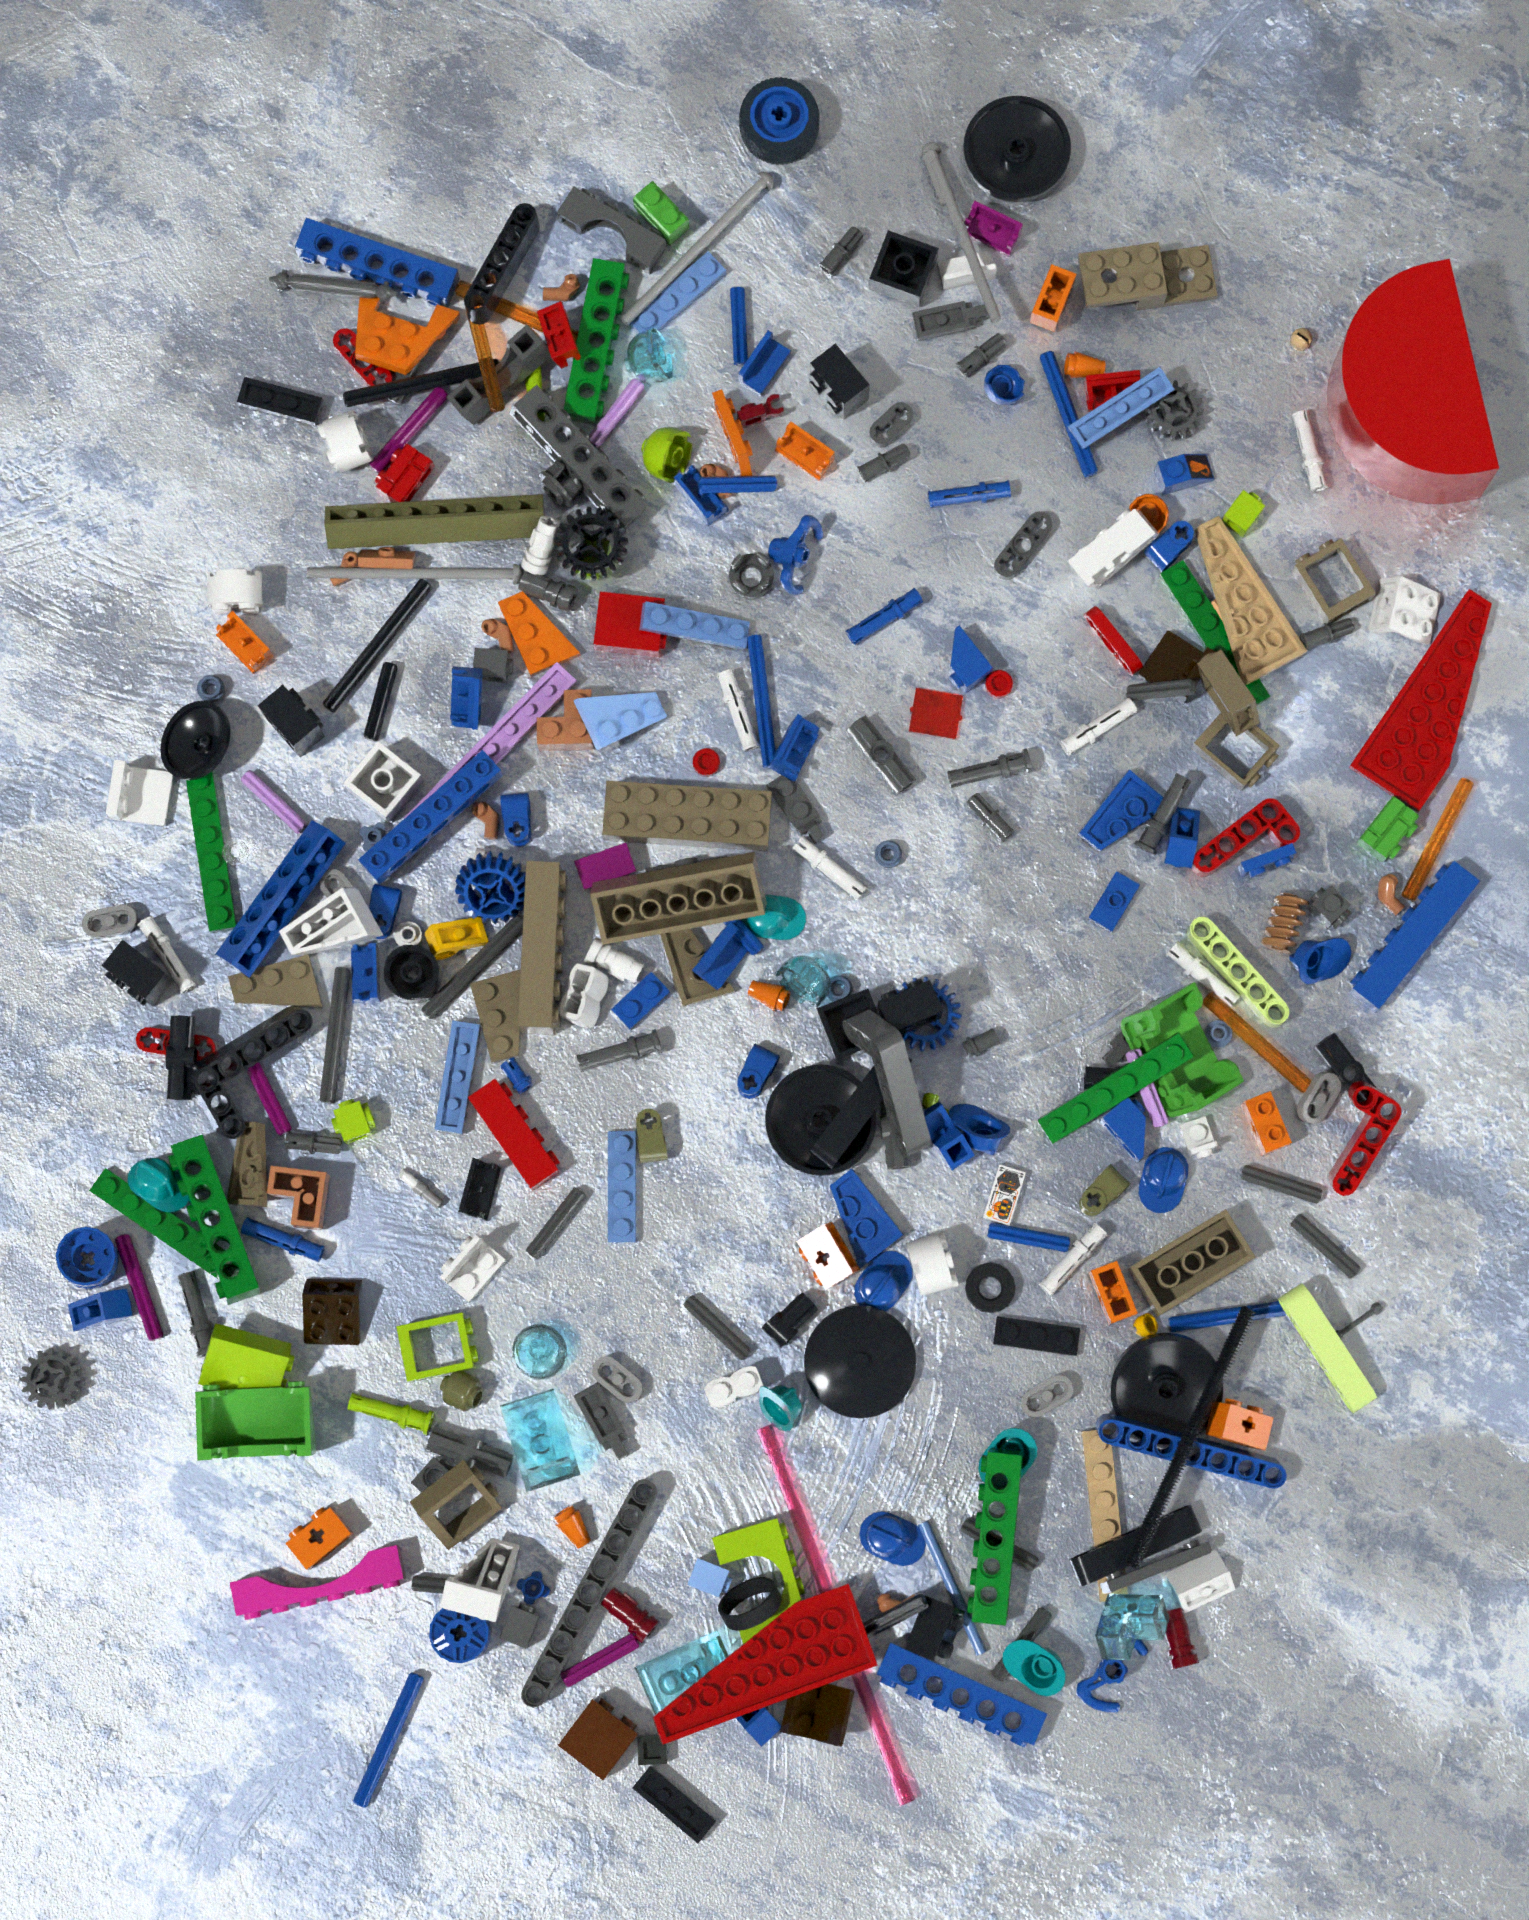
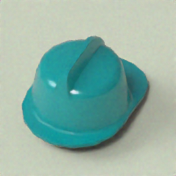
M765 894L767 902L765 915L741 919L756 937L790 940L798 936L804 929L806 914L802 905L794 899Z
M160 1158L144 1159L131 1167L127 1181L130 1189L154 1208L162 1212H175L181 1210L189 1201L187 1195L182 1197L177 1184V1181L181 1180L179 1172L172 1171V1168L165 1160Z
M784 1385L775 1386L772 1389L760 1386L759 1406L762 1413L779 1430L790 1431L802 1410V1404L796 1395V1389L793 1387L788 1388Z
M1009 1428L998 1434L982 1454L988 1455L989 1448L1023 1452L1022 1478L1037 1457V1445L1029 1432L1021 1428ZM981 1456L979 1460L978 1472L981 1480L985 1483L986 1473L981 1472ZM996 1473L992 1476L993 1483L996 1486L1003 1487L1008 1484V1479L1003 1473Z
M1024 1639L1012 1641L1006 1646L1003 1652V1664L1014 1678L1038 1695L1051 1696L1062 1690L1065 1684L1066 1673L1061 1659L1056 1652L1049 1648L1041 1647L1033 1641Z

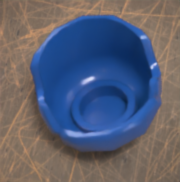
M997 365L987 372L984 379V391L990 401L997 405L1007 406L1017 402L1024 395L1023 387L1025 380L1010 365Z

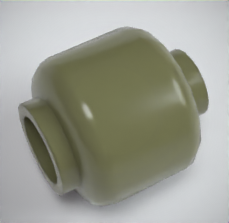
M464 1371L453 1372L450 1376L446 1375L440 1385L443 1401L463 1412L469 1411L471 1408L475 1409L481 1402L484 1390L481 1388V1381Z

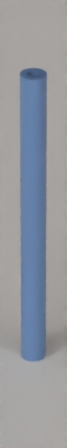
M929 1521L919 1524L920 1531L954 1607L965 1611L963 1627L976 1656L987 1652L974 1622H972L970 1613H967L966 1603Z

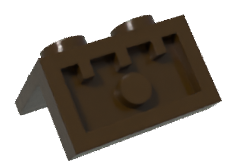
M1166 631L1140 670L1139 676L1149 683L1191 679L1198 684L1201 678L1197 663L1205 655L1216 652L1207 647L1203 653L1171 631ZM1190 695L1172 698L1184 705Z
M306 1279L302 1293L305 1344H360L359 1302L362 1294V1280Z
M826 1684L788 1698L780 1732L842 1747L855 1693L854 1690Z

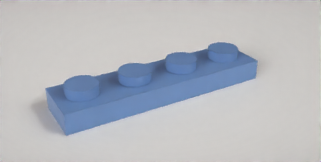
M707 251L669 284L629 325L647 343L726 274V269Z
M1158 367L1068 426L1083 450L1175 389L1161 367Z
M646 601L642 606L639 630L744 650L747 648L750 622Z
M452 1020L435 1131L463 1135L480 1024Z
M608 1131V1243H636V1131Z

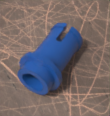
M514 1057L509 1059V1063L505 1061L500 1066V1069L503 1070L513 1084L512 1089L522 1094L532 1087L531 1076H526Z

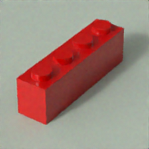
M493 1079L470 1095L468 1099L533 1191L559 1173L556 1166L560 1162L552 1150L548 1152L544 1150L540 1143L545 1140L537 1128L530 1129L526 1124L525 1120L529 1117L520 1104L516 1107L509 1099L513 1094L505 1082L499 1084L496 1079Z

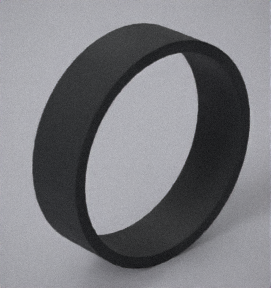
M767 1577L752 1578L728 1591L719 1602L718 1612L727 1628L735 1631L746 1630L769 1619L780 1607L782 1596L772 1579ZM770 1592L769 1596L752 1610L738 1615H730L732 1610L745 1599L756 1594Z

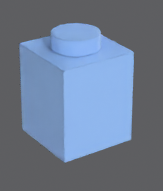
M697 1558L687 1585L720 1597L721 1592L727 1594L733 1578L728 1576L729 1570Z

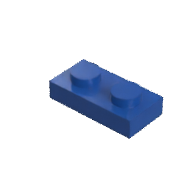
M1293 843L1243 861L1238 866L1242 877L1250 875L1251 878H1255L1266 873L1265 868L1275 865L1276 869L1292 863L1291 858L1295 856L1296 850Z
M650 972L611 1011L631 1031L670 994V991Z

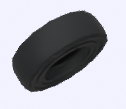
M991 1262L980 1264L974 1268L967 1277L965 1285L966 1296L969 1302L979 1311L986 1313L999 1312L1006 1308L1014 1298L1016 1288L1014 1278L1009 1270L1000 1264ZM994 1277L1000 1282L1001 1292L996 1298L989 1299L980 1293L979 1286L983 1279Z

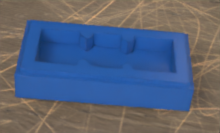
M1116 871L1088 919L1112 933L1140 885Z

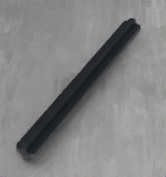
M495 358L346 391L343 393L344 404L346 407L460 383L466 379L478 378L492 370L499 363V360Z
M419 579L323 701L326 709L333 713L336 712L429 594L432 587L426 580Z

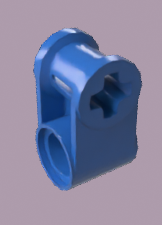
M1186 521L1175 522L1161 536L1157 537L1143 553L1161 572L1167 570L1191 545L1194 535L1193 527ZM1177 532H1178L1179 534L1185 532V533H1186L1185 539L1182 538V537L1179 538V539H1176V534H1177Z
M525 792L500 795L505 835L509 843L514 847H524L530 842L532 835L529 794ZM516 828H521L522 830L520 837H515L514 835Z
M378 884L373 885L369 910L377 924L380 920H383L385 926L380 927L383 936L376 937L375 939L383 940L391 935L396 913L401 902L402 889Z
M756 1043L753 1045L737 1080L738 1092L742 1097L754 1099L760 1095L768 1078L775 1070L780 1055ZM751 1079L754 1080L756 1088L750 1087L749 1090H746L744 1081L749 1083Z

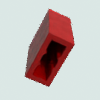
M600 591L593 643L594 650L660 658V650L666 649L667 635L639 629L643 603L647 601L666 605L665 598Z

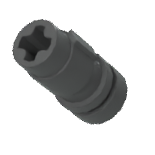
M527 571L523 573L518 586L519 590L542 601L550 602V606L555 608L558 606L559 610L566 613L571 610L578 593V588L570 584L566 586V583L563 581L558 583L544 575H534Z

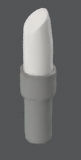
M400 1170V1179L412 1188L415 1194L424 1198L436 1209L441 1206L444 1201L428 1188L429 1186L423 1181H419L406 1170Z

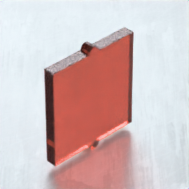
M916 688L913 707H910L909 710L912 713L909 733L956 740L958 724L962 720L960 712L963 695Z

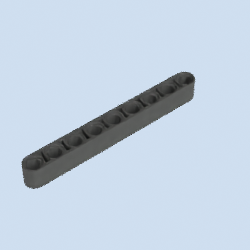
M642 1479L635 1482L522 1689L521 1698L527 1706L532 1708L539 1707L548 1699L657 1497V1488L651 1481ZM647 1484L652 1489V1496L648 1500L643 1501L637 1497L636 1491L640 1485ZM628 1509L637 1511L639 1516L638 1522L632 1526L626 1525L623 1521V1514ZM615 1534H620L625 1539V1545L619 1551L611 1549L609 1545L610 1538ZM601 1559L608 1560L611 1564V1571L606 1576H601L596 1572V1564ZM591 1584L596 1587L598 1594L595 1600L586 1601L583 1598L582 1590L586 1585ZM579 1610L582 1612L584 1620L580 1626L575 1627L569 1623L568 1616L571 1611ZM560 1635L568 1637L570 1641V1646L565 1652L558 1651L555 1647V1639ZM549 1660L555 1664L556 1673L552 1677H546L542 1674L541 1665L544 1661ZM531 1686H537L541 1689L542 1699L539 1702L534 1703L528 1699L527 1691Z

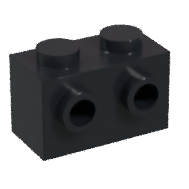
M925 1595L929 1606L918 1613L905 1649L945 1665L946 1660L952 1655L956 1634L963 1627L965 1611Z

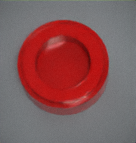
M995 670L987 676L985 688L991 697L1001 699L1010 694L1013 680L1009 673L1003 670Z
M704 748L695 753L693 768L698 775L710 777L719 770L720 758L714 750Z

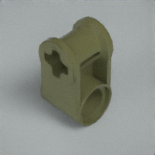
M644 1109L636 1117L640 1164L668 1160L660 1115L653 1109ZM645 1115H650L651 1119H656L657 1123L652 1124V1129H647L644 1124L641 1125L640 1121L645 1119Z
M1110 1164L1082 1194L1079 1200L1080 1210L1087 1216L1098 1215L1112 1201L1116 1200L1131 1183ZM1087 1197L1090 1199L1096 1197L1098 1199L1097 1206L1092 1205L1089 1207L1087 1205L1089 1201Z

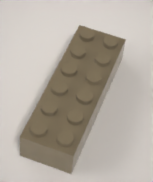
M606 780L603 839L604 841L768 851L772 791Z
M755 852L593 882L590 891L602 945L765 915L767 905Z
M526 861L518 1028L521 1034L554 1035L555 1028H560L559 1008L556 1007V1001H561L562 984H560V980H557L558 973H563L562 952H559V946H564L565 930L563 925H560V919H565L566 902L562 898V892H567L566 870H562L560 862Z

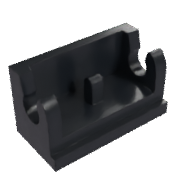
M472 1158L458 1210L461 1215L488 1221L502 1167L494 1163L490 1164L480 1159Z

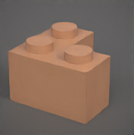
M591 689L564 690V717H537V746L539 751L594 750V743L573 701L577 698L593 697Z
M270 1166L267 1194L271 1197L294 1199L291 1225L295 1228L322 1231L330 1175L320 1171Z

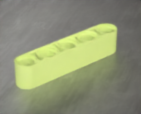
M1197 917L1194 919L1187 931L1190 942L1238 994H1241L1242 1000L1265 1025L1271 1028L1281 1026L1289 1016V1007L1209 918ZM1194 926H1205L1208 930V935L1206 937H1198L1194 932ZM1216 945L1224 947L1226 956L1224 958L1216 957L1213 954L1212 948ZM1233 966L1243 968L1245 972L1244 978H1235L1231 973V968ZM1256 986L1262 989L1263 998L1254 999L1250 995V988ZM1269 1008H1278L1282 1012V1018L1280 1020L1270 1018L1268 1014Z
M1300 1283L1278 1298L1284 1312L1348 1409L1354 1414L1376 1399L1377 1395L1308 1289Z

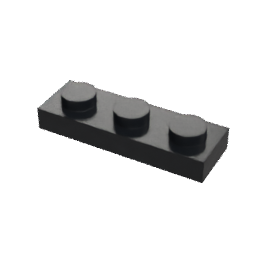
M247 377L243 379L237 399V404L240 406L315 426L323 403L322 397Z
M997 1316L993 1345L1076 1357L1080 1328Z
M651 1765L632 1787L697 1844L716 1822L712 1816Z

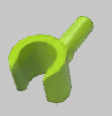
M925 1093L922 1100L923 1108L928 1109L936 1104L939 1100V1095Z

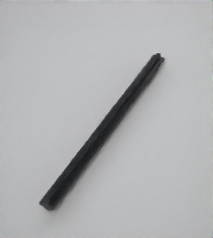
M1242 1306L1241 1310H1239L1240 1313L1236 1316L1237 1320H1235L1234 1326L1230 1329L1231 1332H1229L1228 1339L1224 1342V1348L1220 1351L1221 1355L1219 1354L1218 1361L1214 1364L1215 1367H1213L1212 1374L1210 1373V1377H1208V1383L1204 1386L1205 1390L1203 1389L1202 1396L1198 1399L1199 1402H1197L1196 1409L1194 1408V1412H1192V1418L1188 1421L1189 1424L1185 1428L1186 1431L1182 1434L1183 1437L1179 1441L1180 1444L1176 1447L1177 1450L1173 1454L1174 1457L1170 1460V1466H1168V1470L1166 1469L1167 1472L1163 1476L1164 1479L1160 1482L1161 1485L1157 1489L1158 1492L1154 1495L1155 1498L1151 1502L1152 1505L1148 1508L1149 1511H1147L1146 1518H1144L1143 1524H1141L1142 1527L1139 1528L1140 1531H1138L1137 1537H1135L1136 1540L1133 1541L1134 1544H1132L1131 1550H1129L1130 1553L1126 1557L1125 1563L1137 1569L1136 1567L1140 1568L1138 1564H1142L1139 1562L1143 1561L1141 1557L1144 1558L1142 1554L1146 1555L1144 1551H1148L1145 1547L1149 1548L1147 1544L1150 1545L1148 1541L1152 1542L1150 1538H1153L1151 1535H1155L1153 1531L1156 1532L1154 1528L1158 1529L1156 1525H1159L1157 1522H1161L1159 1518L1162 1519L1160 1515L1164 1516L1161 1512H1165L1163 1509H1167L1164 1507L1165 1505L1168 1506L1166 1502H1170L1167 1499H1171L1169 1496H1173L1170 1493H1174L1172 1489L1175 1490L1173 1486H1177L1175 1483H1179L1176 1481L1180 1480L1178 1476L1181 1477L1179 1473L1183 1474L1181 1470H1185L1182 1467H1186L1184 1465L1187 1464L1185 1460L1189 1461L1187 1457H1190L1188 1454H1192L1189 1452L1193 1451L1191 1447L1195 1448L1193 1444L1196 1445L1194 1441H1198L1195 1438H1199L1197 1435H1201L1198 1432H1202L1200 1428L1203 1429L1201 1425H1205L1203 1423L1206 1422L1204 1419H1208L1206 1415L1209 1416L1207 1412L1211 1413L1209 1409H1212L1210 1406H1214L1211 1404L1215 1403L1213 1399L1217 1400L1214 1397H1218L1216 1393H1220L1217 1391L1221 1390L1219 1388L1222 1387L1220 1383L1224 1384L1222 1380L1225 1381L1223 1377H1227L1225 1376V1374H1228L1226 1371H1230L1227 1369L1231 1368L1229 1364L1232 1365L1230 1361L1234 1362L1232 1358H1236L1233 1356L1237 1355L1235 1353L1238 1352L1236 1348L1240 1349L1238 1345L1241 1346L1239 1342L1243 1343L1241 1339H1244L1242 1336H1246L1243 1334L1247 1333L1245 1329L1248 1330L1246 1326L1250 1327L1248 1323L1252 1322L1249 1320H1253L1251 1318L1254 1317L1252 1314H1256L1246 1306Z

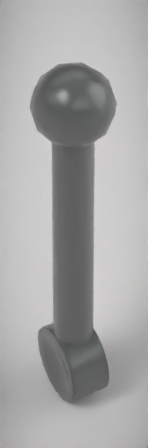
M1378 1302L1373 1303L1369 1311L1342 1330H1336L1335 1332L1342 1340L1344 1334L1373 1314H1380L1383 1307Z

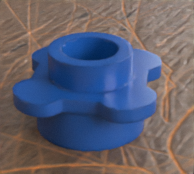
M534 1571L530 1577L526 1579L521 1578L517 1581V1588L525 1596L524 1602L526 1604L532 1605L536 1599L547 1597L550 1593V1589L548 1586H545L542 1580L543 1575L539 1571ZM532 1585L536 1586L534 1591L530 1588Z

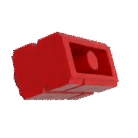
M405 444L403 449L397 448L390 459L392 464L387 471L381 470L375 479L377 493L391 503L410 502L435 468L430 458L409 444Z

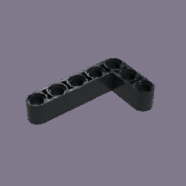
M297 1006L286 1007L189 1068L187 1081L217 1133L229 1139H236L245 1130L244 1120L226 1090L224 1083L309 1031L313 1019L308 1011ZM300 1013V1023L296 1026H293V1017L296 1014ZM273 1028H277V1037L274 1040L270 1041V1031ZM253 1042L254 1051L246 1055V1046ZM226 1057H230V1066L227 1069L223 1070V1060ZM206 1071L207 1080L203 1084H199V1075ZM216 1095H220L219 1105L212 1108V1099ZM233 1118V1127L225 1131L224 1125L226 1121Z

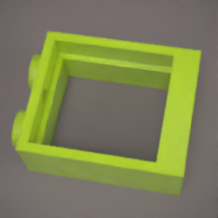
M463 1312L396 1326L406 1379L409 1383L450 1375L457 1371L475 1369L474 1363L479 1362L476 1345L471 1346L469 1335L473 1334L471 1318H465ZM457 1322L465 1362L419 1372L411 1332Z

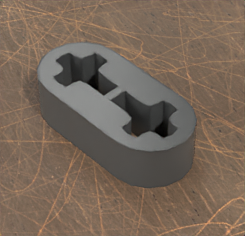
M903 402L892 405L870 427L869 438L871 443L880 448L890 445L912 423V408ZM896 411H898L899 413L905 411L906 420L904 421L903 419H899L894 424L893 421L896 418ZM887 426H889L890 428L886 432L887 438L884 439L883 437H880L879 439H877L876 430L879 429L880 431H883Z

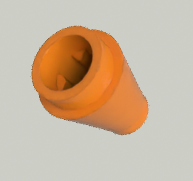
M1075 351L1073 354L1068 353L1066 355L1064 374L1070 375L1071 378H1085L1086 375L1104 374L1106 363L1103 360Z
M753 980L748 989V996H751L775 1012L777 1010L783 1012L790 1000L791 991L787 990L783 985Z
M573 1505L564 1508L553 1517L557 1522L555 1526L577 1549L591 1541L579 1509L575 1510Z

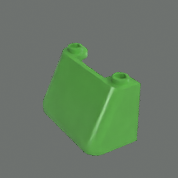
M1195 982L1187 984L1135 1011L1121 1021L1122 1033L1131 1050L1140 1048L1142 1053H1145L1175 1033L1180 1032L1194 1053L1193 1058L1154 1081L1166 1115L1169 1117H1176L1200 1110L1244 1082L1239 1068L1234 1062L1228 1059L1218 1061L1194 1013L1203 1005L1202 994Z
M289 1381L288 1387L220 1390V1384L203 1385V1391L195 1392L197 1461L221 1457L222 1459H227L231 1457L291 1456L294 1453L297 1456H312L316 1453L311 1386H305V1381Z

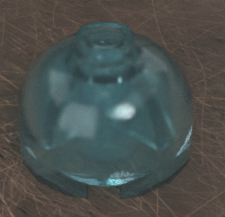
M656 328L645 330L635 335L629 342L627 357L624 358L627 371L633 373L643 383L656 384L673 377L670 353L665 355L662 346L667 344Z
M803 955L792 957L783 963L775 973L776 977L782 976L783 979L780 981V984L791 991V996L800 1004L804 1001L810 1003L811 1005L808 1008L811 1010H816L823 1003L831 988L830 976L826 971L828 966L818 957L815 959Z
M534 1324L522 1329L515 1337L511 1347L512 1360L516 1369L525 1377L533 1380H547L555 1376L564 1367L567 1359V1345L563 1336L555 1328L545 1324Z

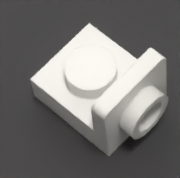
M1206 1116L1178 1126L1189 1157L1196 1155L1197 1159H1202L1213 1155L1212 1150L1216 1149L1218 1144L1213 1139Z

